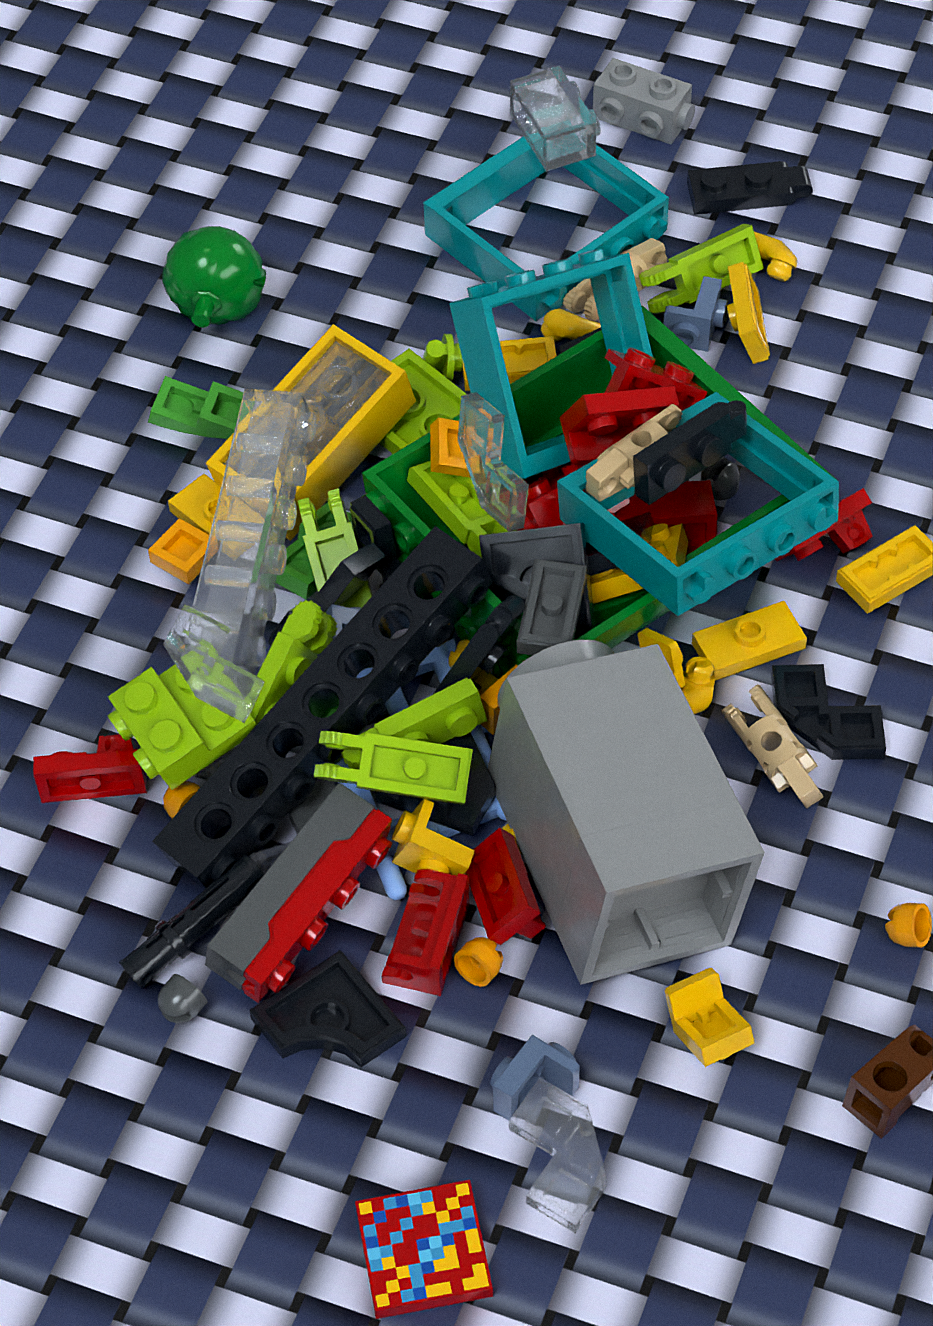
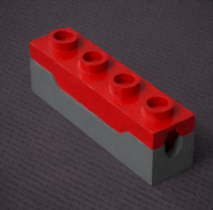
M339 782L207 945L205 966L240 991L243 990L244 994L257 1003L262 1000L269 989L278 993L295 970L296 966L291 963L303 947L311 951L317 945L329 925L324 921L335 906L343 910L350 903L361 885L356 879L367 865L375 869L389 852L392 842L388 840L392 818L379 809H374L373 805Z

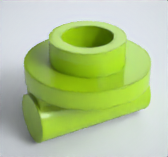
M443 334L442 342L439 340L428 342L422 359L437 371H442V375L452 381L454 372H461L463 359L459 343H454L452 334Z

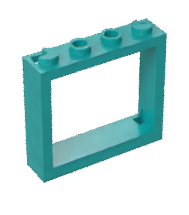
M555 115L423 202L425 235L486 283L497 281V286L500 288L507 286L505 276L523 272L524 270L472 231L466 224L557 163L629 215L567 258H571L572 265L580 263L578 254L603 248L605 257L619 255L650 238L658 240L667 230L669 197ZM582 281L512 303L533 320L538 321L550 310L562 307L565 295Z
M603 248L578 254L579 264L572 265L571 258L542 265L543 275L536 276L534 270L505 276L507 286L498 288L497 281L467 288L469 297L449 303L492 481L523 479L571 462L564 434L525 448L492 308L590 278L606 351L610 348L626 354L628 348L631 347L653 357L629 253L605 257ZM609 362V363H610L611 372H612V375H613V373H614V371H615V369H616V366L613 365L611 362Z
M715 392L681 412L682 419H680L676 428L711 405L718 402L729 403L730 401ZM747 415V432L732 443V451L728 454L788 498L790 502L679 567L608 511V509L635 494V486L629 489L624 488L601 502L586 491V471L597 463V459L557 481L560 520L566 525L584 523L585 539L590 545L675 615L679 616L696 605L706 602L711 596L736 581L748 577L753 571L778 556L785 555L793 547L815 534L827 530L832 524L837 522L839 481Z

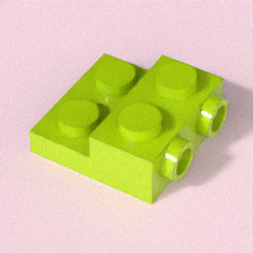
M203 646L159 676L150 667L108 696L116 709L107 715L125 741L134 736L141 748L133 753L139 765L150 779L160 775L171 790L240 744L257 725Z

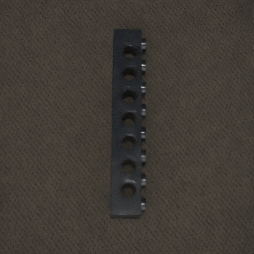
M435 526L155 837L152 842L165 857L205 890L216 879L225 874L242 856L246 854L250 857L258 846L269 842L275 835L281 820L294 806L303 803L311 794L314 783L318 780V778L313 777L315 765L323 763L337 764L343 758L341 752L344 750L330 749L319 743L320 732L333 731L358 735L365 726L374 723L382 714L385 703L399 687L405 686L413 680L420 664L435 647L443 645L449 639L454 625L469 608H474L482 602L489 586L493 583L482 558ZM442 591L437 597L425 600L431 593ZM408 629L401 637L391 639L397 631ZM373 668L368 675L356 678L362 670ZM338 706L332 715L321 718L327 709ZM303 746L298 754L286 758L291 749ZM267 785L261 795L250 798L255 789ZM231 825L230 830L223 837L214 839L216 833L222 827Z

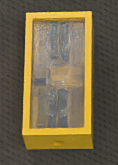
M333 324L206 462L214 481L268 523L271 528L291 541L299 532V526L302 523L298 500L309 497L316 511L320 509L328 499V491L341 486L416 402L407 373L404 369Z

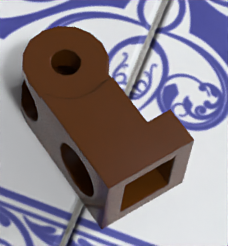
M915 1024L905 1029L851 1076L842 1107L882 1139L897 1124L898 1118L921 1096V1092L926 1091L933 1084V1038Z

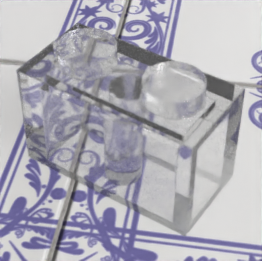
M560 66L510 80V115L546 171L596 156V136H599L601 132L598 116L593 109L588 110L582 101L578 85L575 81H569Z

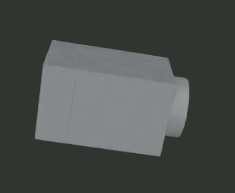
M573 640L548 647L523 661L508 675L498 693L497 701L500 712L488 771L495 784L496 798L510 829L512 828L514 831L517 845L580 985L732 945L765 852L659 645L654 644L614 653L608 645L599 641Z

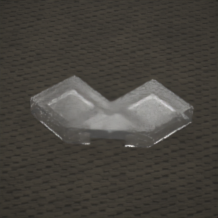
M477 392L461 396L457 440L480 506L508 532L524 528L529 484L501 461L505 416Z
M184 604L163 643L164 647L196 698L245 723L265 681L218 656L231 630L229 627Z
M539 1078L509 1120L510 1131L553 1156L527 1193L526 1204L576 1233L607 1188V1177L589 1106L546 1080Z

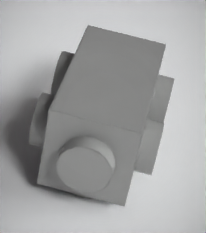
M612 58L593 84V118L672 145L682 129L687 130L694 118L695 105L691 104L692 84Z

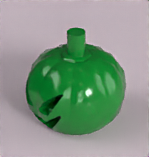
M207 226L183 233L167 253L163 267L162 282L168 297L178 307L180 312L190 318L194 325L203 328L209 326V324L221 325L245 318L252 312L260 301L266 281V270L262 268L263 260L244 236L225 227Z

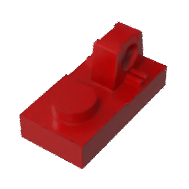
M862 488L839 501L838 521L827 530L815 534L793 547L785 555L778 556L775 560L779 561L791 554H794L797 561L802 560L824 546L819 538L826 533L842 553L853 550L872 538V532L862 511L863 508L872 503L865 489Z
M120 734L99 736L97 753L87 754V752L72 753L60 751L52 755L33 757V775L41 803L147 793L146 775L133 755L138 749L133 748L132 739L130 738L125 741Z
M498 828L473 849L475 851L469 869L465 873L469 875V885L488 939L502 945L516 933L532 939L546 925L541 919V912L528 880V873L515 838L502 828Z

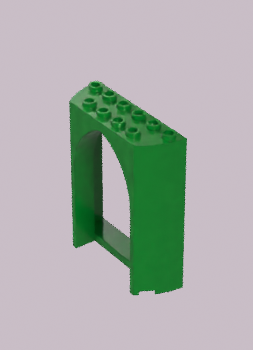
M643 305L641 306L652 355L656 359L655 365L664 368L667 361L679 364L694 373L692 381L707 391L706 397L717 392L730 402L735 400L744 402L747 415L831 475ZM602 329L510 384L525 448L563 435L559 417L583 395L605 393L611 380L612 372L609 361L604 358L607 351ZM474 406L451 419L478 424ZM430 432L362 472L366 491L365 495L391 522L397 559L401 563L435 526L468 548V545L460 541L407 481L410 467L431 460ZM540 472L523 479L506 480L504 485L478 483L497 502L502 499L500 491L507 486L524 479L529 484L541 477L542 474ZM782 494L686 555L685 563L785 505L790 500ZM489 588L482 602L474 608H469L454 625L460 640L467 639L470 641L495 607L501 603ZM645 589L593 604L596 626L576 629L574 640H595L608 645L612 649L671 610ZM442 591L431 593L425 600L437 597ZM523 613L502 643L508 649V652L492 671L498 679L516 664L520 665L532 656L517 653V638Z

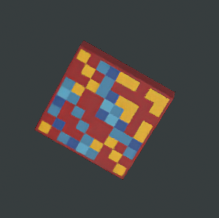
M470 1180L355 1201L376 1319L493 1297V1286Z

